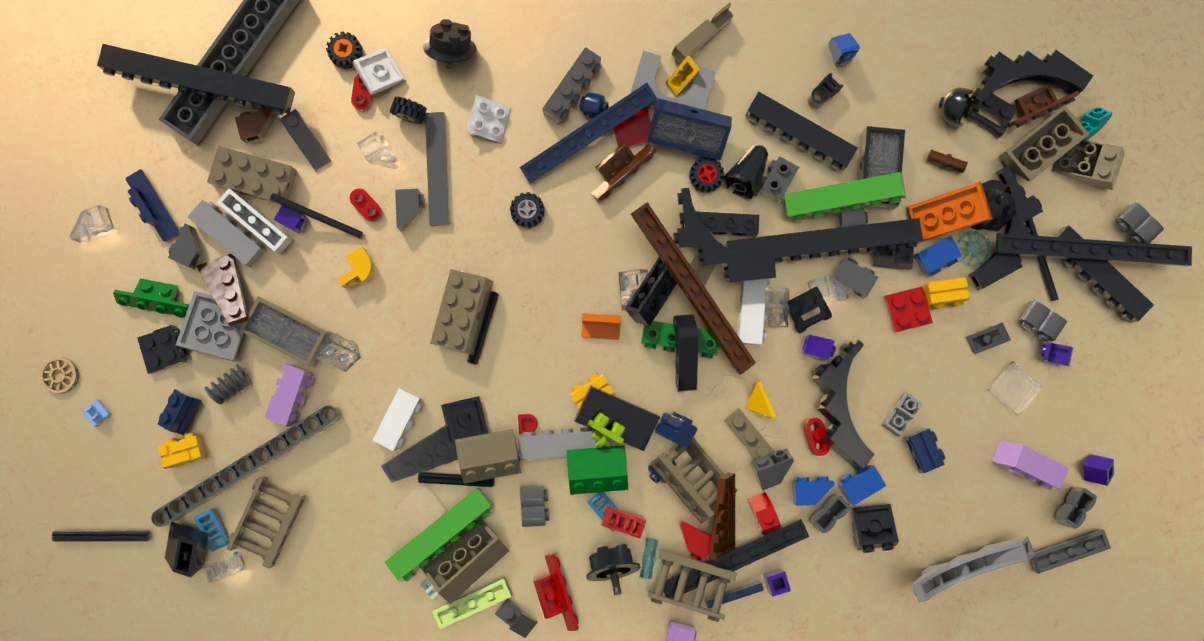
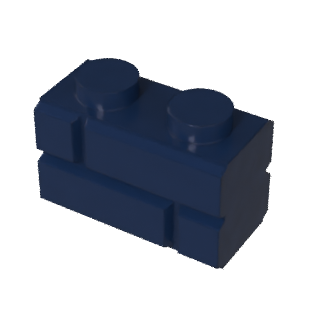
M174 389L168 398L164 411L159 416L157 424L170 432L184 435L201 399L190 393Z
M673 411L672 415L667 412L663 414L660 420L661 423L658 424L655 431L666 439L688 448L692 441L691 438L694 437L698 429L692 425L693 420Z
M930 428L922 429L904 437L919 473H927L945 465L943 461L945 455L941 449H938L935 443L938 441L934 431H930Z

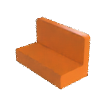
M582 313L581 337L619 340L621 315Z

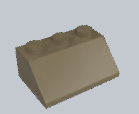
M513 429L455 440L459 468L464 484L521 473L520 456Z

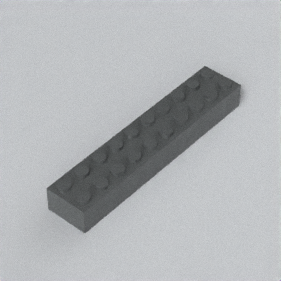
M243 0L197 66L246 77L300 0ZM178 91L158 120L195 145H198L229 100L221 102L213 96L204 98L196 95V92L190 91L187 94Z

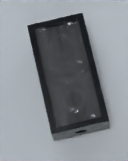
M867 126L862 131L858 180L897 172L902 174L905 130ZM886 201L876 208L895 209L899 206L900 202L889 203V201Z

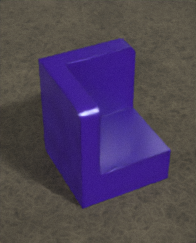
M1089 455L1083 465L1084 480L1108 486L1114 476V459Z

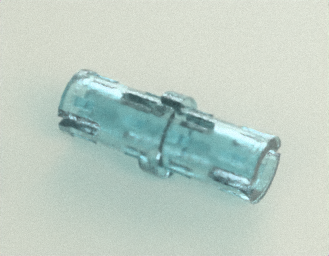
M646 538L644 555L641 556L642 567L639 576L641 578L652 579L654 562L657 560L655 556L658 540Z

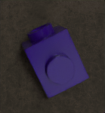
M1048 341L1047 346L1043 345L1041 356L1044 357V361L1047 363L1070 367L1074 348Z

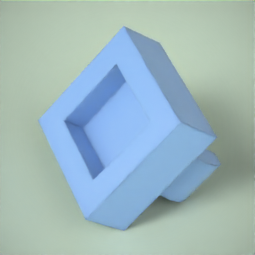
M96 399L82 411L93 427H97L111 415L99 399Z

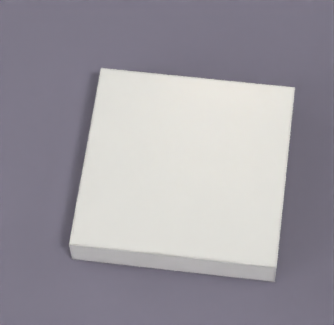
M387 47L353 61L355 69L371 96L405 81Z

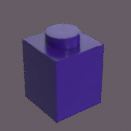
M283 205L273 219L296 233H299L300 230L302 231L307 224V216Z
M783 569L764 574L768 592L772 597L791 591L786 572Z

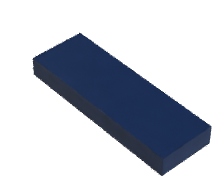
M756 581L726 591L722 604L764 590L763 585L760 581ZM716 595L704 599L708 608L713 607Z

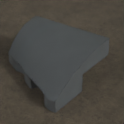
M905 245L898 246L896 250L879 248V251L874 253L873 266L912 270L914 248H906Z

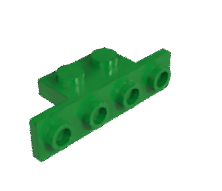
M140 278L133 293L114 290L113 292L116 303L121 306L156 311L160 314H171L179 318L185 317L189 308V304L174 301L179 291L177 285Z

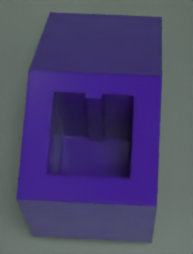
M807 335L800 354L820 361L828 360L834 356L836 346H834L835 340Z

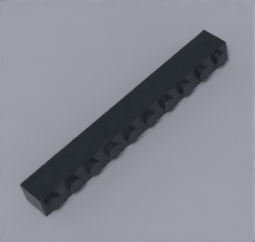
M102 44L97 66L103 70L104 74L109 76L119 74L127 80L133 81L136 78L140 79V82L152 85V83H157L162 88L171 89V87L178 88V91L187 94L192 91L196 92V95L208 98V96H213L221 102L230 100L242 107H245L246 104L252 105V108L264 111V109H269L277 115H283V113L290 114L295 96V91L288 86L107 44Z
M920 218L729 240L726 241V247L745 256L775 258V264L782 263L783 259H790V262L801 261L802 257L808 256L809 259H819L821 255L826 254L829 257H837L843 252H848V255L859 254L860 250H867V253L878 252L879 248L896 250L898 246L903 245L906 248H914L923 240Z

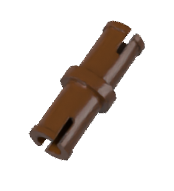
M933 149L930 150L927 161L942 165V168L947 169L948 167L964 173L968 164L967 161L954 158L949 153L946 155Z

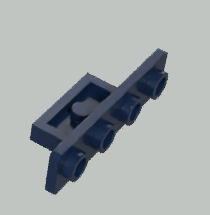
M139 169L126 177L125 180L131 188L128 190L131 196L129 200L134 207L139 209L141 220L154 226L162 241L167 242L175 237L179 228L144 171Z

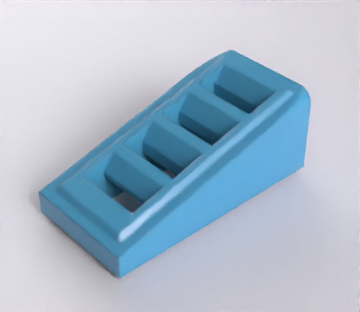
M598 492L587 502L602 521L606 510L601 513L600 509L607 503L611 508L619 510L605 492ZM601 498H604L605 501L602 502L598 507H596L595 503H597ZM612 514L611 520L615 518L616 514ZM620 516L618 526L621 524L622 516Z
M216 508L207 510L194 517L200 531L208 533L207 543L212 552L228 545L227 540L229 537ZM207 517H211L212 519L208 522L204 521V519ZM214 523L215 527L208 530L207 526ZM219 531V534L211 537V533ZM222 537L223 541L214 544V540Z

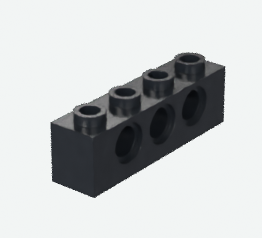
M696 211L698 218L711 235L756 237L759 234V215Z
M658 257L625 308L635 323L650 326L677 285V282L660 257Z

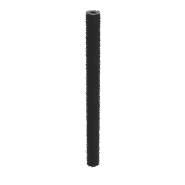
M272 193L270 200L359 239L363 234L358 229Z
M1033 218L1025 221L1032 235L1038 236ZM1037 256L1051 302L1059 300L1046 258Z

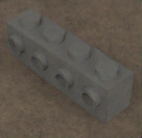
M584 48L542 108L545 116L557 124H560L562 120L564 121L568 117L571 106L577 104L583 89L586 90L590 85L592 76L600 71L602 67L601 57L588 48Z

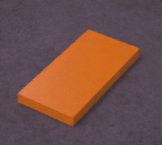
M977 182L907 206L911 219L920 218L922 242L992 220L982 182Z

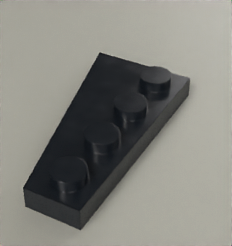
M444 425L387 461L381 467L392 483L458 460L455 442L450 443L447 428Z

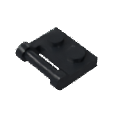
M992 93L976 109H972L967 118L984 125L995 132V135L1000 138L1018 109ZM979 110L1000 122V126L979 114Z
M818 286L784 303L795 323V329L798 333L805 332L808 327L822 320L826 321L832 318V313ZM816 308L820 309L819 314L803 321L802 315Z

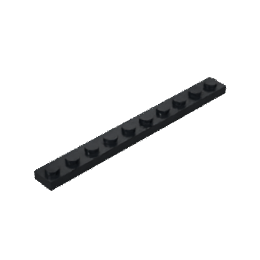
M996 234L995 253L1192 266V246Z

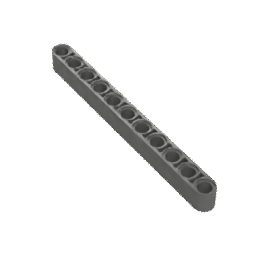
M324 406L157 509L151 516L152 523L157 527H163L184 517L337 422L341 417L340 410L336 406ZM329 409L334 411V417L331 420L326 416ZM313 419L318 423L315 430L310 428V422ZM295 430H299L301 433L299 440L293 437ZM279 440H282L284 442V448L282 450H279L277 448V442ZM263 450L267 452V459L265 461L260 457V453ZM246 460L251 464L248 471L244 469V462ZM229 471H232L234 474L232 481H229L227 478ZM213 481L217 484L215 492L210 487ZM195 492L200 494L198 502L194 499ZM179 502L183 504L182 512L177 509ZM161 513L166 515L165 522H162L160 518Z

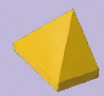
M687 56L666 83L678 96L699 73L700 69L691 57Z
M761 381L756 382L745 408L768 418H775L776 414Z

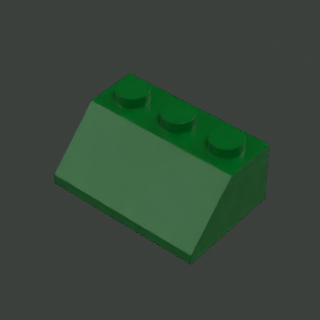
M625 445L566 450L570 495L628 490Z

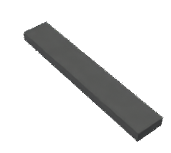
M426 113L429 225H449L445 113Z

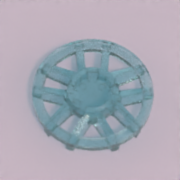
M966 232L956 242L960 251H966L963 257L960 256L958 258L965 265L979 266L990 258L992 245L989 238L981 232ZM971 234H975V241H972ZM967 236L968 241L962 239ZM986 241L987 246L982 247L981 243ZM960 243L965 244L966 247L962 248L959 247ZM988 248V253L986 254L983 250ZM979 254H981L985 259L981 260ZM967 255L971 256L969 262L964 260ZM974 258L978 261V263H972Z

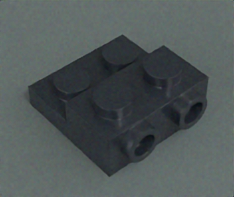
M170 325L137 337L148 374L187 363L186 349L176 346L180 334V329L177 326Z
M891 504L852 508L851 513L855 527L854 535L857 550H863V553H871L875 551L874 548H882L883 551L894 549L899 540Z

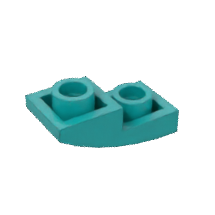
M1096 107L1085 113L1081 125L1089 135L1082 141H1087L1100 131L1112 117V112Z

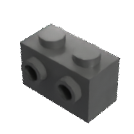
M780 156L776 161L772 160L768 167L770 173L767 177L763 176L759 193L779 203L799 167Z

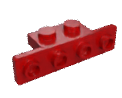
M548 554L545 556L550 575L533 581L544 617L548 619L562 613L567 630L576 631L579 629L578 618L573 612L572 599L566 589V579L560 570V560L555 554Z

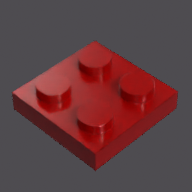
M923 286L884 296L894 333L933 323Z

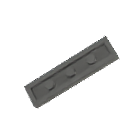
M1100 529L1034 552L1035 556L1031 558L1035 573L1039 574L1111 549L1105 530Z

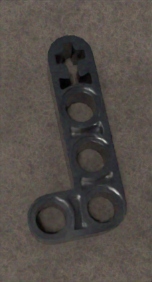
M694 314L676 315L673 317L676 336L677 392L697 390V324Z

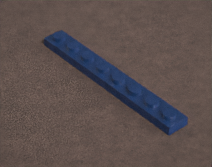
M645 83L522 165L520 169L529 183H532L657 100L656 95L648 83Z

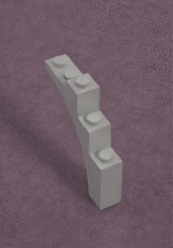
M1029 537L986 545L978 552L959 555L950 562L929 566L921 572L922 576L912 583L913 592L917 596L919 603L925 602L941 591L967 579L999 568L1029 561L1035 556Z

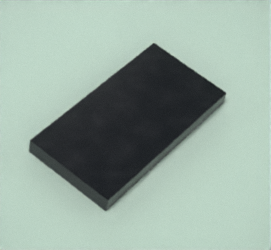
M590 385L574 421L597 431L587 424L590 420L594 421L599 413H602L610 418L605 427L607 430L610 431L614 422L619 423L625 427L621 437L624 439L623 443L644 451L660 416Z

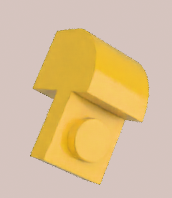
M361 246L345 256L353 270L337 279L344 288L355 286L358 284L357 280L359 279L366 284L373 276V260L366 249Z

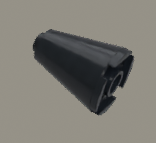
M762 145L752 146L725 174L723 178L725 187L727 189L731 187L734 189L733 193L742 198L752 199L753 196L756 198L760 190L769 155L767 149Z

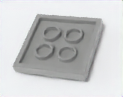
M194 291L176 346L234 362L244 334L239 331L244 322L230 327L213 296ZM246 305L247 314L252 308L249 305Z

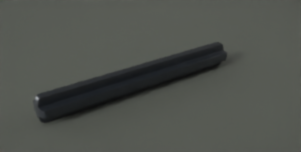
M150 531L52 532V541L150 540Z

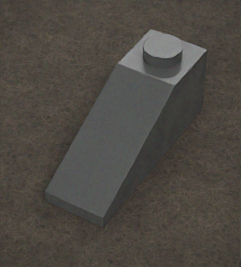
M297 109L280 118L282 124L315 171L331 161Z

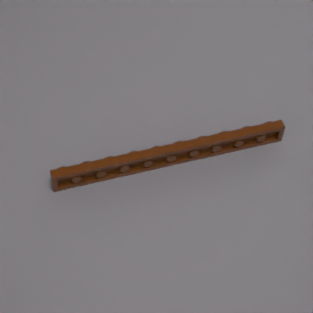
M649 203L643 204L633 211L631 216L738 374H743L756 363Z

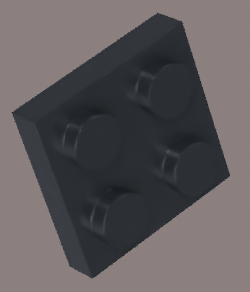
M479 396L441 405L450 443L455 442L456 439L488 434Z

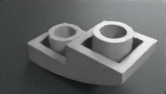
M906 392L882 426L896 436H901L922 403Z

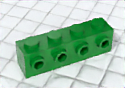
M653 321L650 326L644 325L641 344H645L644 347L649 349H656V346L664 347L663 351L675 352L676 336L674 325ZM698 328V353L702 354L701 357L713 359V356L718 355L719 344L709 330Z

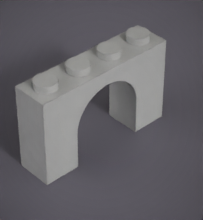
M643 51L631 93L645 83H648L657 99L705 110L716 74L715 71L698 67L700 71L695 76L691 89L681 97H668L660 92L655 81L661 56ZM657 100L651 103V107H656Z

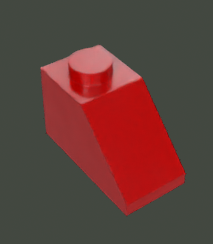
M766 492L748 498L762 535L780 529L781 523Z
M680 519L679 526L686 547L691 552L690 556L699 561L701 558L706 560L710 553L712 535Z

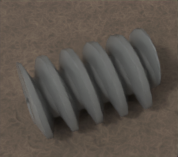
M236 365L237 371L231 368V375L225 372L223 374L225 380L218 377V385L212 381V389L207 386L204 387L206 393L214 402L222 405L225 403V400L231 398V395L235 396L237 390L242 391L244 386L250 385L248 375L242 367Z

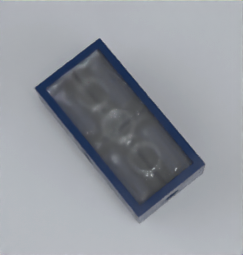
M658 98L647 142L721 160L732 127V117Z

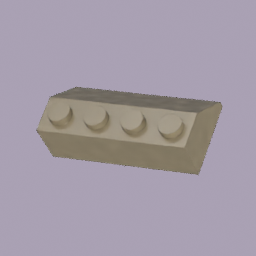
M1064 105L999 157L1015 174L1030 182L1086 138L1089 133Z
M482 518L476 522L477 526L469 532L465 531L460 535L462 538L453 545L450 544L443 554L436 557L427 567L422 569L438 594L449 604L456 600L509 552V549Z

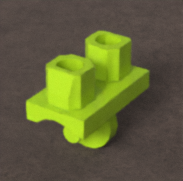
M599 413L594 421L590 420L587 424L601 432L600 435L595 432L592 434V438L596 440L595 446L600 448L604 444L609 447L611 442L607 440V436L622 444L624 439L621 437L625 427L614 422L610 431L607 430L605 427L610 418L602 413Z

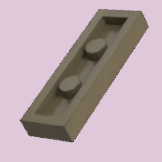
M740 408L724 420L756 460L775 453Z

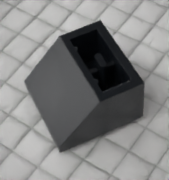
M175 522L170 524L165 559L173 572L191 578L202 568L208 533Z

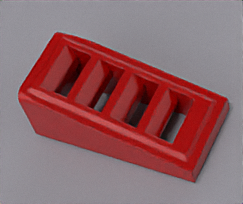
M607 507L601 525L636 538H641L646 520L642 516ZM612 514H616V515H615V518H614V521H613V524H611V523H610V520H611ZM620 516H622L621 524L618 526ZM628 519H630L628 528H625Z

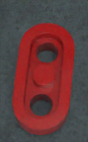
M357 74L354 78L351 103L358 111H365L371 106L372 96L365 84H360L362 79ZM363 97V102L359 103L358 99Z
M358 188L351 192V204L367 221L377 222L381 219L383 213L381 207L364 189ZM358 195H362V199L360 201L356 200V197ZM375 209L374 214L370 215L369 210Z
M810 418L804 423V432L809 449L815 456H824L830 450V446L822 439L826 434L824 423L819 418ZM811 425L814 426V431L811 430ZM817 443L820 445L819 450L816 448Z

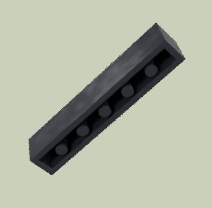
M759 91L745 115L752 123H759L765 126L764 129L768 132H775L781 135V139L797 144L800 150L811 152L816 159L827 161L833 169L838 171H844L858 149L853 144Z
M1069 225L1061 228L1054 236L1083 239ZM1062 258L1064 264L1068 268L1074 269L1082 281L1089 283L1097 295L1104 297L1107 300L1106 303L1111 308L1120 312V316L1125 321L1130 323L1140 321L1154 306L1147 297L1108 261Z

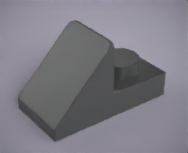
M1003 322L967 336L974 354L1011 340Z
M509 598L504 601L495 613V615L510 626L509 629L524 638L527 637L538 623Z

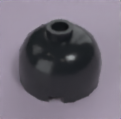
M955 88L949 91L946 97H941L939 108L942 109L941 114L946 122L958 127L964 125V123H961L962 118L966 119L968 116L969 104L972 101L969 94H973V90Z

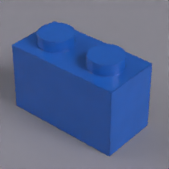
M952 236L913 255L923 275L930 273L931 276L942 271L940 267L944 265L950 267L957 263V258L962 256Z
M866 465L864 469H857L858 473L853 476L848 474L840 479L841 483L838 484V487L849 505L854 506L886 487L885 482L874 465Z

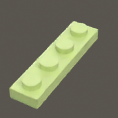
M503 578L456 599L451 604L448 603L434 609L432 613L439 629H442L512 597Z

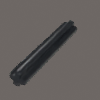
M490 292L474 354H469L467 360L470 364H478L499 296L497 292Z
M420 472L418 474L419 483L493 487L495 484V478L464 484L461 474Z

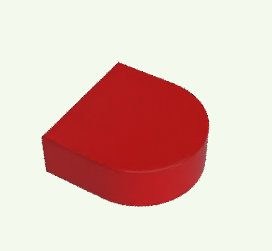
M531 414L518 415L519 434H522V432H534L537 429L538 421L535 416Z

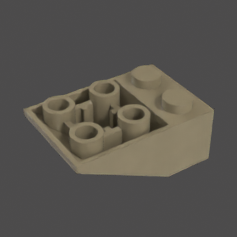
M1081 141L1055 162L1053 172L1092 186L1113 190L1125 155L1124 149L1121 146L1095 141Z

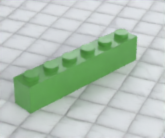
M900 172L784 194L787 216L794 219V221L805 220V216L810 215L813 218L822 217L826 212L839 214L843 212V209L848 208L851 211L860 210L864 205L877 207L886 201L898 203L901 202L902 198H906L903 174Z
M476 488L385 561V564L398 581H409L416 575L415 571L419 568L424 569L431 563L430 559L435 555L438 557L446 551V546L450 543L453 545L462 538L460 536L462 533L474 529L477 526L476 522L481 518L484 520L492 514L491 510L495 507L482 490Z

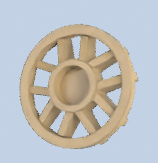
M52 358L41 368V384L49 392L64 393L72 389L75 382H77V368L66 358ZM54 361L57 363V368L53 364ZM48 365L50 366L51 371H45ZM70 365L71 369L66 371L65 369ZM72 372H73V378L70 377V376H68V375H69L70 373H72ZM44 373H49L50 378L44 379ZM69 379L71 380V383L68 384L65 382V380ZM45 381H51L50 386ZM55 383H57V390L53 389Z

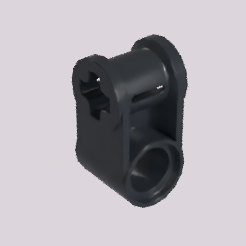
M829 73L809 95V106L814 109L821 108L844 85L839 84L832 77L833 74ZM814 95H819L822 101L815 100Z

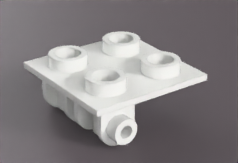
M476 95L466 132H469L471 136L478 135L501 143L511 107Z

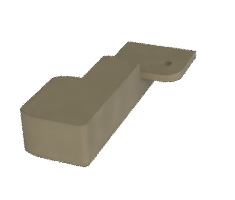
M729 2L714 15L711 22L708 19L705 20L674 47L671 55L680 64L687 56L692 57L702 45L731 21L734 15L729 8L732 4Z

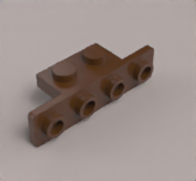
M1047 84L1014 100L1022 117L1007 125L1009 128L1014 125L1016 128L1027 124L1026 120L1032 118L1033 121L1044 116L1042 112L1046 110L1050 113L1058 109V104L1060 103L1067 105L1075 101L1074 97L1079 95L1080 92L1078 90L1057 100L1051 85Z
M622 143L595 167L605 182L592 195L600 201L607 198L613 189L622 185L629 175L637 172L644 162L649 161L653 154L656 153V149L646 145L634 155L629 147Z

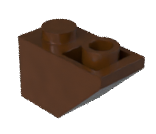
M264 109V111L258 110L252 113L243 112L240 116L235 117L240 139L245 143L263 139L276 119L277 114L272 113L269 109Z

